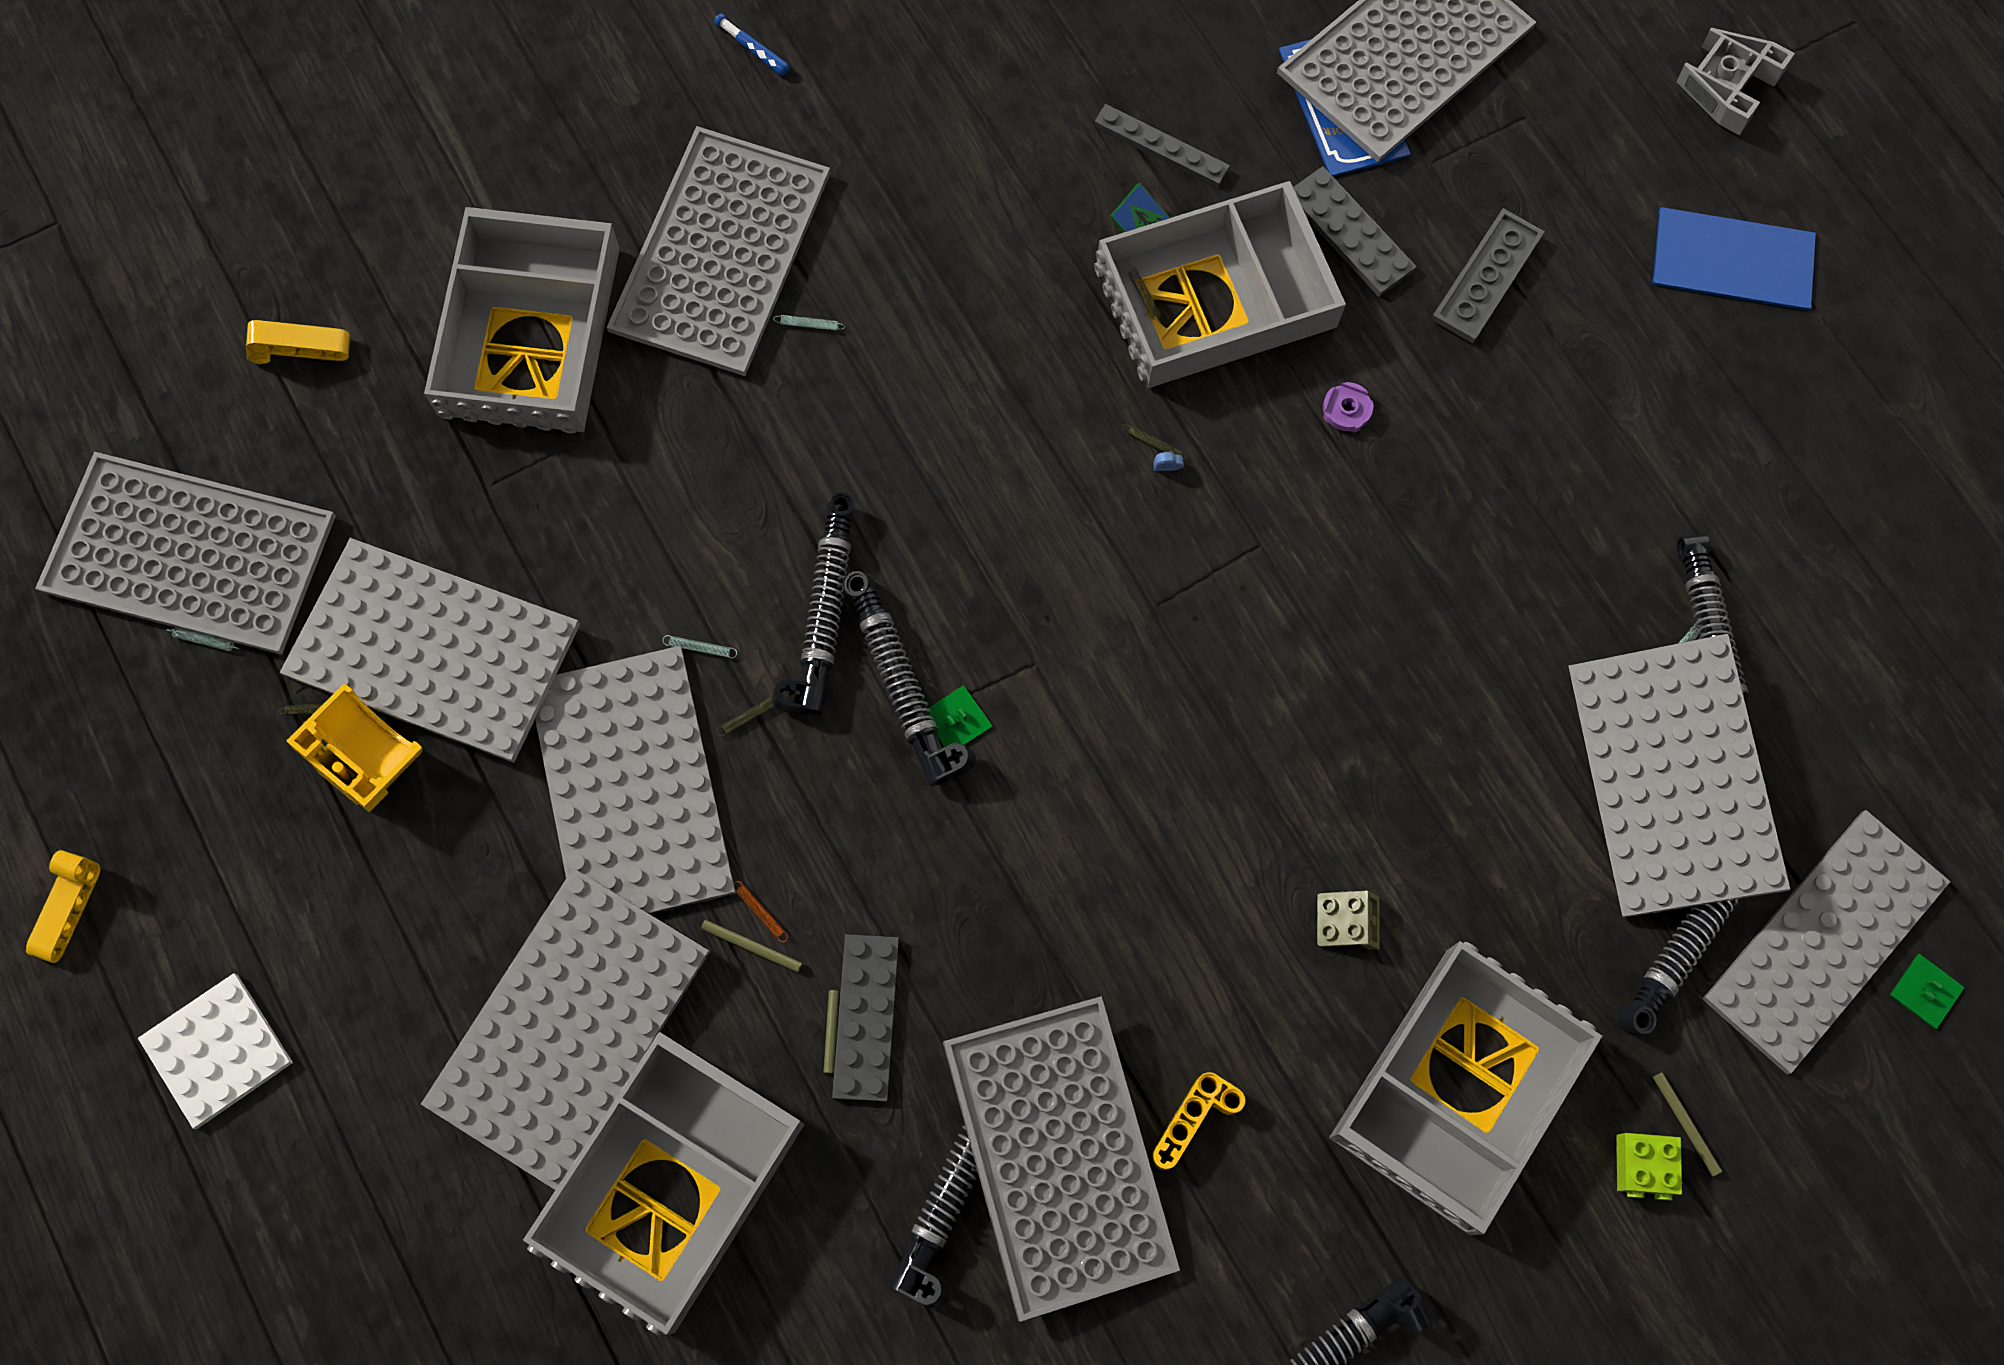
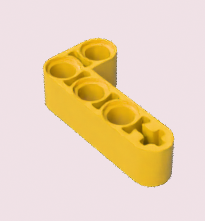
M254 320L248 323L246 355L250 362L257 364L270 362L271 354L344 361L349 358L350 334L345 330Z
M63 850L57 851L51 859L49 870L58 877L26 945V953L28 955L51 963L58 962L64 954L101 870L98 863Z
M1214 1073L1202 1074L1193 1084L1151 1155L1153 1165L1160 1170H1168L1174 1167L1211 1106L1224 1114L1233 1115L1241 1111L1245 1105L1243 1092ZM1209 1079L1214 1083L1215 1089L1213 1093H1206L1202 1090V1080ZM1227 1094H1232L1237 1098L1238 1105L1235 1109L1226 1106L1225 1096ZM1194 1102L1199 1105L1200 1115L1198 1117L1188 1114V1103ZM1174 1126H1182L1185 1129L1186 1138L1183 1141L1176 1140L1173 1137L1172 1130ZM1170 1144L1179 1147V1150L1173 1148L1169 1153L1168 1157L1171 1159V1162L1166 1161L1164 1164L1160 1162L1161 1156L1158 1154L1159 1152L1163 1153L1166 1151Z

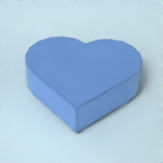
M1172 452L1156 455L1153 462L1154 471L1181 469L1184 466L1183 456L1175 455Z

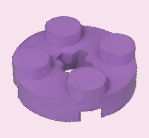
M1351 382L1342 383L1341 386L1331 388L1326 394L1323 402L1324 420L1336 429L1357 432L1369 421L1373 412V401L1370 400L1367 390L1362 386ZM1349 402L1354 410L1346 411L1342 405H1346Z

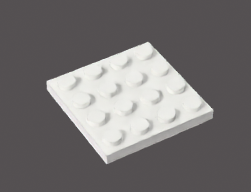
M235 973L138 1038L193 1129H198L293 1063L240 977Z

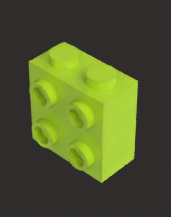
M1633 1133L1618 1134L1617 1191L1627 1192V1197L1644 1198V1193L1655 1194L1656 1200H1672V1196L1682 1195L1681 1137Z

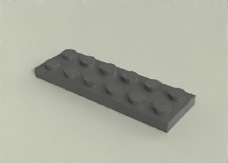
M1323 166L1293 187L1307 220L1378 297L1415 271L1417 266Z
M1503 208L1433 314L1431 320L1473 344L1545 231Z
M845 934L833 1099L888 1101L899 937Z

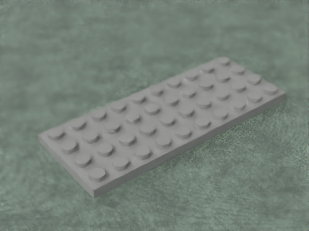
M1865 810L1859 814L1702 999L1786 1074H1791L1950 881Z

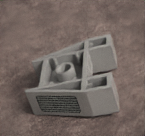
M1711 28L1702 45L1703 49L1709 51L1708 55L1698 68L1686 62L1677 83L1719 125L1740 135L1760 104L1759 101L1742 93V89L1752 76L1775 86L1786 71L1795 53L1775 42Z

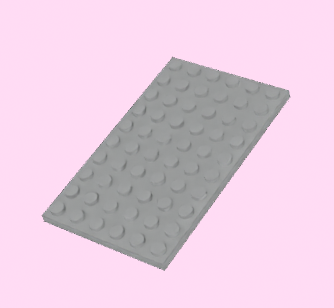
M1358 0L1280 65L1277 74L1372 158L1379 162L1534 28L1536 21L1511 0Z
M696 126L607 325L608 332L745 376L827 183L830 168Z
M94 452L35 589L48 595L282 655L336 515L331 511Z
M350 538L285 661L280 674L332 695L343 684H346L372 710L514 763L580 623L576 619Z
M1723 634L1570 665L1569 671L1623 918L1789 891L1790 886L1729 635Z
M681 646L557 674L535 721L566 878L574 868L650 915L736 894Z
M573 868L421 1105L556 1190L653 1040L664 1027L710 951Z
M1102 996L943 1041L1018 1321L1021 1322L1180 1271Z

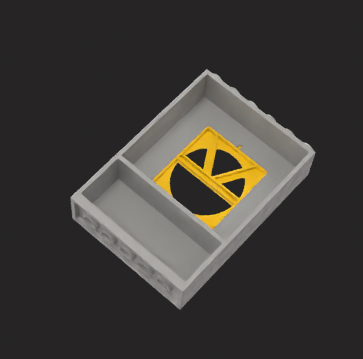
M1290 181L1099 240L1098 251H1096L1097 263H1094L1095 272L1098 277H1102L1104 294L1107 298L1110 297L1112 301V313L1115 318H1119L1121 335L1129 342V354L1132 360L1136 359L1139 366L1137 367L1139 378L1141 381H1145L1147 388L1337 328L1346 305ZM1130 270L1133 274L1132 277L1136 275L1138 281L1140 279L1137 274H1140L1139 276H1141L1140 278H1142L1153 301L1157 299L1188 305L1168 328H1165L1161 323L1159 324L1156 316V320L1152 319L1128 274ZM1196 270L1211 273L1223 280L1232 292L1234 307L1231 317L1224 326L1215 332L1210 330L1186 271ZM1176 275L1185 295L1160 291L1158 288L1165 280ZM1194 315L1202 336L1185 337L1178 335L1179 329Z
M465 207L424 395L439 417L444 419H452L453 417L463 418L469 422L482 420L494 425L508 423L520 428L534 426L546 431L552 428L560 429L566 433L584 432L620 250L612 223ZM534 316L550 322L558 330L563 341V351L491 343V340L496 332L509 321L519 317ZM488 354L512 356L496 375H492L488 366ZM525 358L536 387L530 390H514L503 386L502 382ZM536 359L559 361L561 364L553 377L545 381Z
M1459 941L1449 948L1440 960L1329 1138L1468 1235H1481L1486 1232L1602 1035L1596 1032V1027L1584 1020L1579 1021L1573 1017L1572 1011L1560 1004L1555 1005L1549 1001V996L1539 989L1533 990L1525 985V980L1517 974H1509L1501 969L1502 965L1498 961L1490 957L1486 959L1477 953L1478 949L1468 942L1462 943ZM1481 1023L1492 1027L1504 1037L1508 1046L1475 1062V1024ZM1459 1024L1464 1025V1053L1441 1039V1036L1446 1031ZM1433 1048L1503 1094L1502 1100L1490 1109L1476 1113L1458 1111L1441 1100L1433 1088L1429 1074V1062ZM1509 1058H1513L1514 1076L1511 1085L1487 1069Z
M659 1032L523 1241L529 1244L527 1250L540 1258L542 1256L551 1258L553 1260L551 1265L562 1273L568 1272L571 1274L572 1272L575 1274V1281L587 1289L596 1288L601 1291L598 1296L612 1305L619 1303L624 1306L622 1312L636 1321L637 1319L647 1321L648 1325L646 1328L656 1335L665 1336L673 1334L710 1278L804 1127V1124ZM654 1160H669L682 1165L694 1177L699 1189L700 1208L695 1225L623 1179L638 1166ZM616 1191H620L641 1205L615 1220L611 1219V1207ZM652 1213L649 1254H638L626 1248L617 1238L616 1232ZM663 1220L686 1234V1238L679 1245L665 1253L661 1252Z

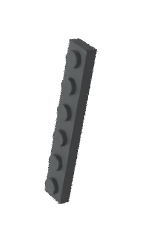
M1107 104L1104 105L1094 121L1095 128L1216 188L1220 186L1229 171L1230 165Z

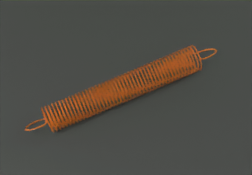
M742 884L741 887H742L743 889L740 890V891H741V892H742V891H743V892L745 891V892L748 894L749 891L746 890V889L743 887V884ZM748 894L749 896H746L745 899L751 898L756 903L755 906L757 905L762 910L761 913L769 915L767 920L774 924V928L780 931V925L754 896L752 897ZM752 908V910L754 911V913L761 919V921L768 927V929L776 936V938L779 939L778 934H777V933L775 934V933L771 930V929H772L771 926H770V925L768 926V925L764 922V921H765L764 918L762 919V918L757 914L758 911L756 912V911Z

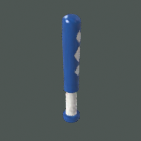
M720 13L716 16L714 20L715 26L718 28L722 27L728 31V33L736 38V41L780 76H785L789 72L790 67L787 62L745 31L739 30L727 20L726 15Z

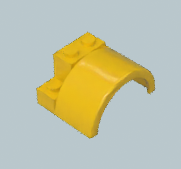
M343 684L287 740V743L311 763L322 777L357 806L360 804L369 813L388 794L386 789L423 751L416 741L413 743L409 742L388 726L346 684ZM322 739L327 743L325 747L322 744Z

